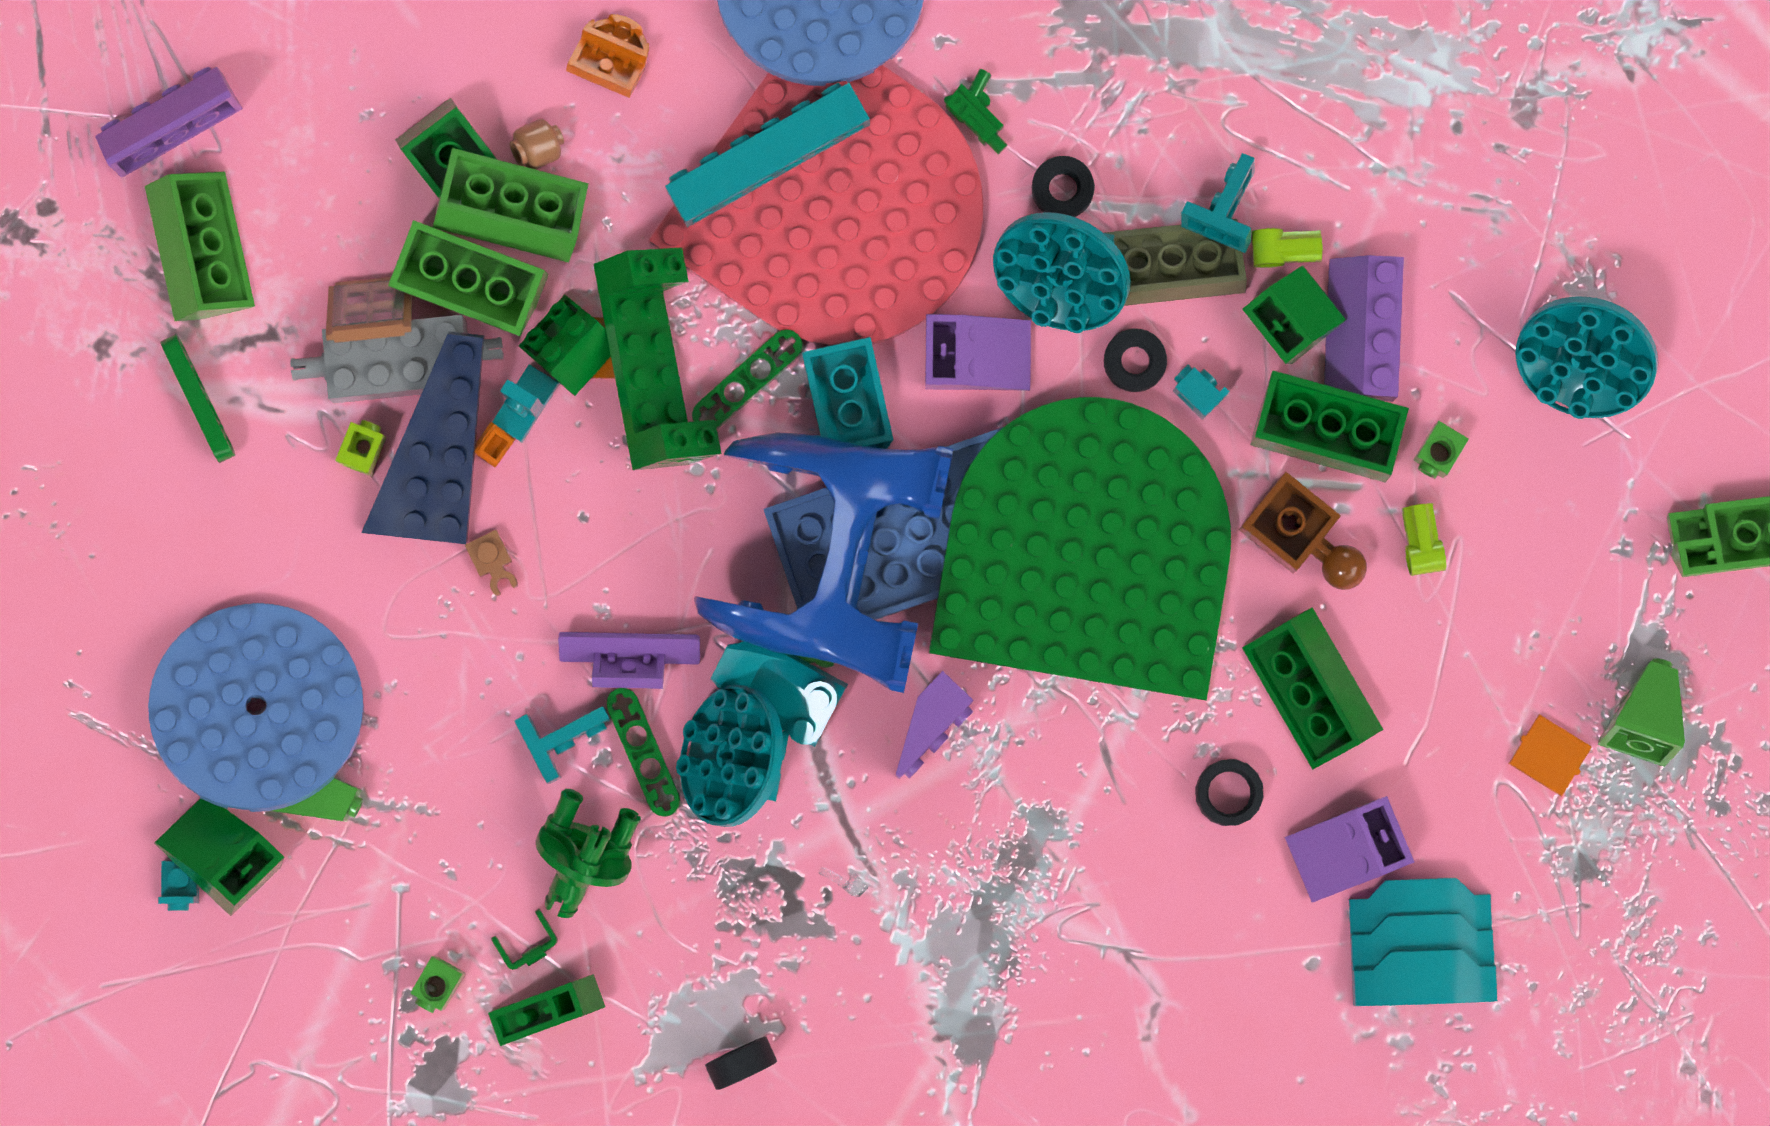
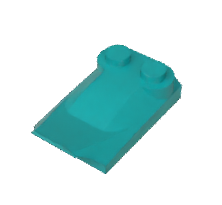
M871 337L802 352L820 436L860 446L888 449L894 439Z
M744 641L727 645L710 679L719 689L730 685H742L761 691L774 705L782 730L788 732L791 739L796 743L802 745L810 744L814 747L817 745L848 686L844 681L795 655L772 652Z

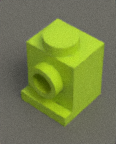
M363 419L360 425L350 422L335 461L342 466L372 477L387 438L384 434L380 433L382 427ZM363 441H367L370 443V450L362 454L358 451V445Z

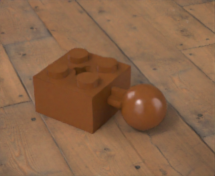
M1287 472L1280 477L1238 529L1292 574L1301 567L1311 554L1322 563V573L1327 583L1336 589H1353L1366 576V559L1357 548L1349 545L1335 547L1324 538L1341 515ZM1291 515L1296 518L1294 525L1297 527V530H1285L1283 528L1284 522L1281 520L1282 516L1284 518H1288Z

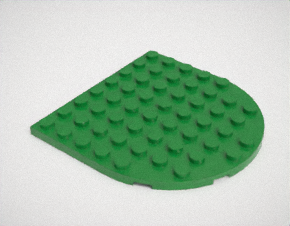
M1078 397L1059 400L1035 408L1011 421L997 432L979 451L965 473L956 494L928 654L1207 701L1230 562L1231 523L1223 489L1215 471L1204 454L1186 434L1167 419L1146 408L1116 399Z

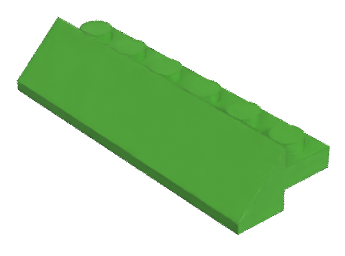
M1770 496L1705 504L1703 509L1668 513L1666 519L1673 550L1671 557L1682 577L1770 566Z

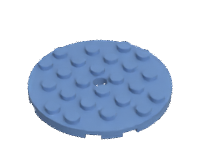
M717 0L720 16L729 36H732L737 45L743 50L744 55L766 72L793 83L826 86V83L847 81L848 83L873 73L876 68L889 59L892 60L912 36L918 24L924 0Z
M253 603L231 606L209 614L192 624L177 637L163 655L155 671L149 693L148 712L151 733L160 757L168 770L182 785H185L188 789L199 795L201 799L227 809L230 807L249 810L250 812H261L297 804L319 792L334 779L336 773L349 760L360 736L364 704L357 668L343 643L332 631L313 617L298 610L275 604ZM252 698L261 699L267 704L265 711L260 715H252L246 710L247 704Z

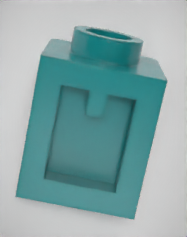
M161 861V897H158V904H168V911H189V903H199V886L173 861Z

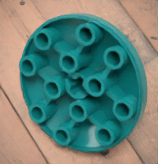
M1043 212L1021 217L1004 230L994 250L993 268L999 289L1003 291L1016 308L1032 318L1033 322L1038 326H1049L1073 333L1093 330L1112 321L1120 313L1129 296L1131 284L1129 268L1122 253L1114 244V235L1103 233L1093 225L1073 216Z
M1584 296L1566 297L1543 305L1526 320L1516 344L1517 368L1527 387L1537 396L1541 403L1570 414L1577 419L1611 417L1635 407L1651 390L1658 370L1657 347L1645 325L1623 307L1599 298ZM1558 401V402H1560V403H1562V404L1568 406L1569 408L1560 406V405H1558V404L1555 403V402Z
M730 685L718 689L701 704L692 720H689L684 725V740L681 755L676 763V771L680 775L682 790L687 804L700 820L715 826L734 827L752 818L767 800L776 802L781 778L780 771L782 761L785 758L789 734L786 731H782L780 719L774 705L761 691L742 685ZM689 741H690V742H691L690 751H689V755H687V748H688V744H689Z

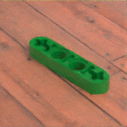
M781 330L771 337L695 405L692 412L693 421H699L702 418L700 412L702 408L705 407L707 410L713 409L717 402L712 400V398L719 395L721 402L730 409L724 414L723 409L720 408L714 414L716 427L719 429L799 358L803 349L802 340L799 335L791 330ZM782 338L786 341L795 340L793 344L795 352L791 355L787 351L783 352L778 357V360L783 363L779 367H776L772 357L764 353L770 348L774 355L781 348L779 340ZM757 360H765L771 367L770 374L764 379H757L751 374V365ZM731 383H738L744 388V397L738 402H730L724 396L725 388Z
M175 334L160 341L162 349L215 458L221 463L236 456L234 448L181 339Z
M615 689L607 698V709L647 803L656 815L662 817L671 816L680 807V795L639 699L630 689ZM622 694L624 698H632L633 703L628 705L630 714L633 717L636 713H639L641 717L640 720L628 722L622 728L619 720H626L624 713L620 709L614 710L613 707L618 702L616 696ZM633 726H641L646 731L647 738L641 746H632L627 741V732ZM649 758L656 759L661 767L659 775L653 779L645 778L640 770L643 761ZM665 777L669 784L661 785L666 795L672 794L674 796V801L670 802L671 809L665 811L663 807L655 806V801L659 799L657 790L654 788L649 793L647 785L656 784Z

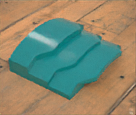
M1457 878L1385 880L1368 899H1348L1353 1006L1428 1005L1498 1001L1496 966L1494 963L1491 894L1474 895Z

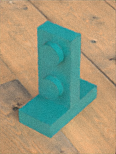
M1242 153L1237 164L1233 162L1230 164L1224 178V182L1227 184L1222 193L1216 192L1209 210L1187 201L1181 212V227L1246 253L1251 243V227L1232 220V217L1255 173V158Z
M529 364L516 384L507 379L500 392L506 400L492 423L523 443L558 388L559 382Z
M602 706L543 738L538 733L530 715L526 714L514 720L546 783L551 784L562 777L549 753L555 750L557 755L566 752L576 746L573 740L584 734L589 739L607 730L605 723L610 721L611 718L605 707Z

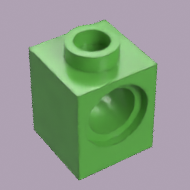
M1438 421L1432 427L1413 461L1419 464L1417 469L1433 479H1436L1437 476L1444 478L1450 472L1469 438ZM1433 444H1441L1447 449L1448 456L1445 461L1439 462L1433 459L1430 453Z
M436 955L431 956L410 994L417 997L415 1004L431 1013H434L435 1009L443 1011L446 1009L466 973ZM433 976L441 977L445 982V991L439 997L430 994L427 988L428 981Z

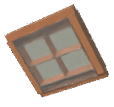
M391 277L337 282L335 286H329L326 340H334V343L405 336L406 332H412L413 296L389 287L388 284Z

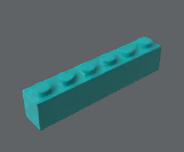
M836 83L828 87L821 93L823 97L813 103L806 100L791 109L792 115L780 121L779 117L773 118L760 127L762 131L750 138L748 134L743 135L730 143L731 149L720 155L717 151L702 158L699 161L701 166L688 172L687 169H683L670 176V183L665 185V188L686 227L688 228L870 126V118L850 83L844 86Z

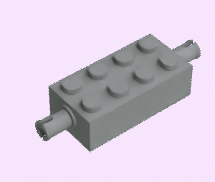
M463 315L412 320V332H406L405 336L334 343V340L327 341L326 329H322L324 352L318 357L291 358L290 367L297 369L291 370L292 379L297 381L299 379L324 377L327 382L328 399L334 404L421 395L449 331L467 333L466 319ZM501 337L484 339L483 360L504 359V353L501 349L503 348Z

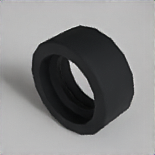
M1236 759L1220 760L1209 765L1199 776L1195 787L1196 802L1201 813L1211 822L1222 826H1237L1251 820L1259 811L1264 798L1263 783L1258 773L1249 764ZM1223 772L1240 774L1250 787V798L1247 805L1236 813L1226 814L1218 811L1209 799L1208 789L1211 781Z
M765 1036L705 1064V1067L715 1089L721 1090L774 1065L777 1059Z

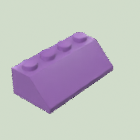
M218 67L201 69L192 76L193 80L182 87L180 84L174 85L162 93L163 98L152 104L144 102L136 106L131 111L132 115L122 121L115 119L102 126V132L97 134L95 138L108 166L123 178L242 110L241 104Z
M1365 255L1329 259L1327 296L1347 320L1326 337L1324 385L1382 401L1393 402L1398 398L1404 257Z

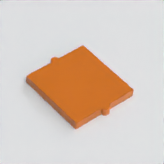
M1538 714L1527 734L1520 737L1521 744L1508 764L1559 796H1562L1573 777L1580 774L1579 768L1592 747Z

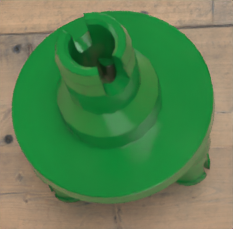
M566 788L562 790L554 812L548 815L535 840L536 849L540 856L556 870V874L549 887V892L545 896V907L547 910L553 907L554 902H559L562 905L557 916L571 918L578 911V906L590 885L612 887L626 881L632 869V862L628 855L632 847L631 839L641 820V816H638L639 814L636 811L628 808L620 809L612 831L610 832L603 826L601 831H599V825H591L589 827L573 822L578 808L583 801V796L573 789Z

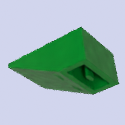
M201 798L154 842L161 851L230 916L281 868L285 858L258 831L227 809Z

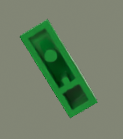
M592 974L489 1012L488 1015L498 1043L502 1046L598 1011L606 1006L595 976Z

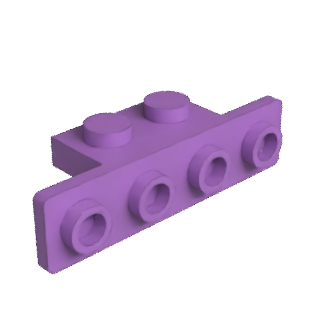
M560 632L558 636L559 660L561 662H593L592 687L663 689L665 664H700V636L697 634Z

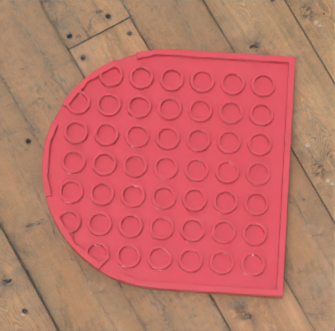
M884 65L879 66L873 73L863 78L848 82L869 116L870 126L688 228L675 205H673L650 237L649 242L658 249L682 248L685 265L688 270L777 331H794L802 341L832 346L871 337L872 344L902 335L926 320V314H935L958 289L975 257L983 221L981 180L972 151L953 120L928 96ZM768 73L711 153L717 151L720 155L731 149L730 143L746 134L750 138L762 131L760 127L764 123L776 117H779L780 121L792 115L791 109L806 100H809L810 103L823 97L821 93L836 83H826V86L793 83ZM841 81L836 83H840L841 86H844L845 84H847V81Z

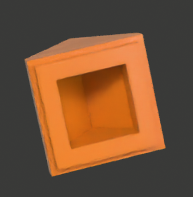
M490 422L476 441L475 454L496 468L515 441V438Z

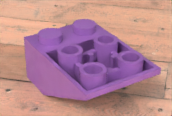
M926 314L925 390L1030 391L1031 320L972 315Z
M944 671L917 698L896 771L898 779L904 774L910 779L924 764L920 757L928 749L935 753L949 737L944 732L953 723L959 728L973 713L969 706L974 700Z
M1387 796L1284 837L1312 903L1415 862Z

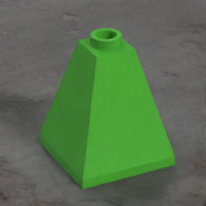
M1655 658L1648 663L1600 736L1598 745L1663 767L1684 747L1685 736L1678 669L1672 668L1673 664L1671 662Z

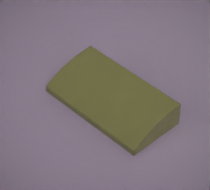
M1181 224L1105 232L1114 235V244L1122 253L1129 268L1130 292L1124 306L1246 293L1247 278L1243 252L1181 227Z

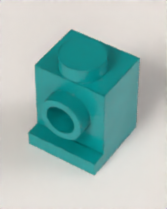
M1189 364L1174 378L1178 384L1173 389V392L1201 420L1230 392L1226 387L1219 391L1216 388L1218 382L1205 369L1199 372Z

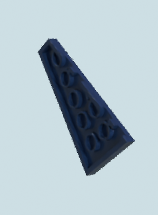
M450 331L447 334L361 533L466 544L468 542L485 335Z

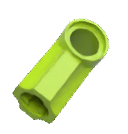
M1267 228L1252 231L1253 266L1256 268L1284 266L1285 263L1322 261L1323 244L1321 230L1283 232V229Z
M1433 503L1402 508L1408 544L1405 546V554L1410 576L1446 571V555L1443 542L1438 538Z

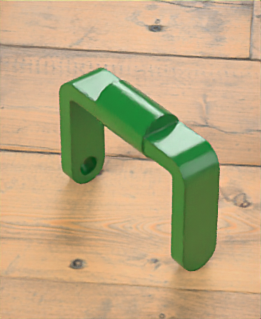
M537 909L535 913L551 940L543 945L538 944L523 953L522 958L512 963L496 935L491 938L509 969L516 970L525 964L528 966L533 965L546 957V951L557 944L558 938L540 909Z

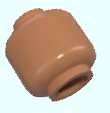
M537 119L514 131L513 140L510 141V149L514 159L520 166L525 165L536 170L560 158V145L564 144V138L557 125L551 126L546 120Z

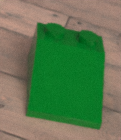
M451 98L395 139L400 150L438 198L452 148L497 159Z

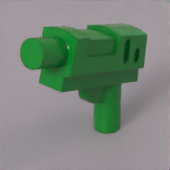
M979 69L969 89L961 83L953 95L944 98L945 108L961 124L964 123L978 137V141L983 146L988 144L999 155L1008 146L998 135L1004 125L986 108L990 105V98L983 90L992 75L983 69Z

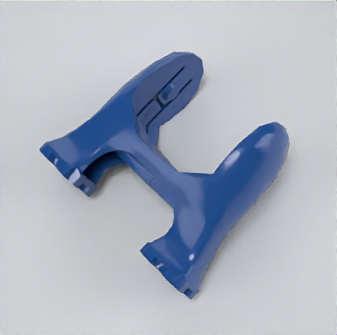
M782 432L733 441L725 450V456L765 465L769 471L789 474L791 471L818 476L822 479L835 504L830 549L815 598L791 614L766 611L763 609L762 604L746 600L733 604L695 596L694 602L697 613L717 629L735 639L776 653L814 658L840 664L870 677L891 691L904 693L918 623L905 620L901 623L876 621L862 614L857 605L877 511L885 506L902 504L914 507L923 512L926 517L939 519L953 448L937 446L912 450L882 449L855 445L820 435Z

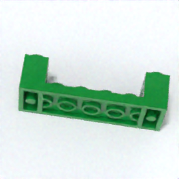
M682 248L627 250L593 264L632 470L686 466L722 454L716 421L688 422L663 294V291L689 282Z

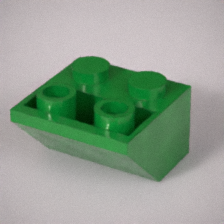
M1303 265L1268 287L1242 309L1285 364L1296 362L1347 320Z
M564 295L550 308L546 316L535 328L527 333L525 339L518 345L574 396L611 357L606 329L567 295Z

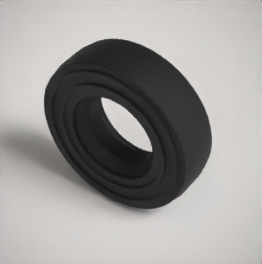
M1056 156L1042 163L1034 174L1031 186L1034 202L1042 212L1060 213L1073 217L1080 215L1088 208L1095 190L1094 179L1088 167L1080 160L1070 156ZM1057 175H1068L1076 182L1077 191L1071 199L1060 201L1051 195L1049 184Z
M1128 329L1120 332L1109 342L1104 354V368L1108 378L1114 385L1129 392H1142L1155 386L1164 375L1167 366V354L1164 345L1154 334L1143 329ZM1139 347L1148 354L1149 365L1145 371L1139 374H1132L1125 370L1122 365V355L1127 349Z

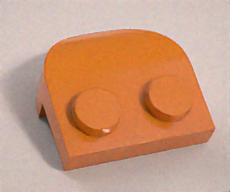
M610 14L607 19L596 22L592 19L584 26L581 39L567 63L566 71L630 98L645 70L649 52V43H647L642 33V27L631 18L618 14Z

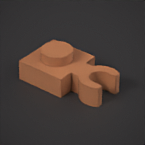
M497 530L465 545L479 576L483 577L490 573L492 577L490 588L496 596L501 595L498 589V582L501 579L506 578L510 581L513 588L518 587L515 576L504 568V566L512 563V559Z

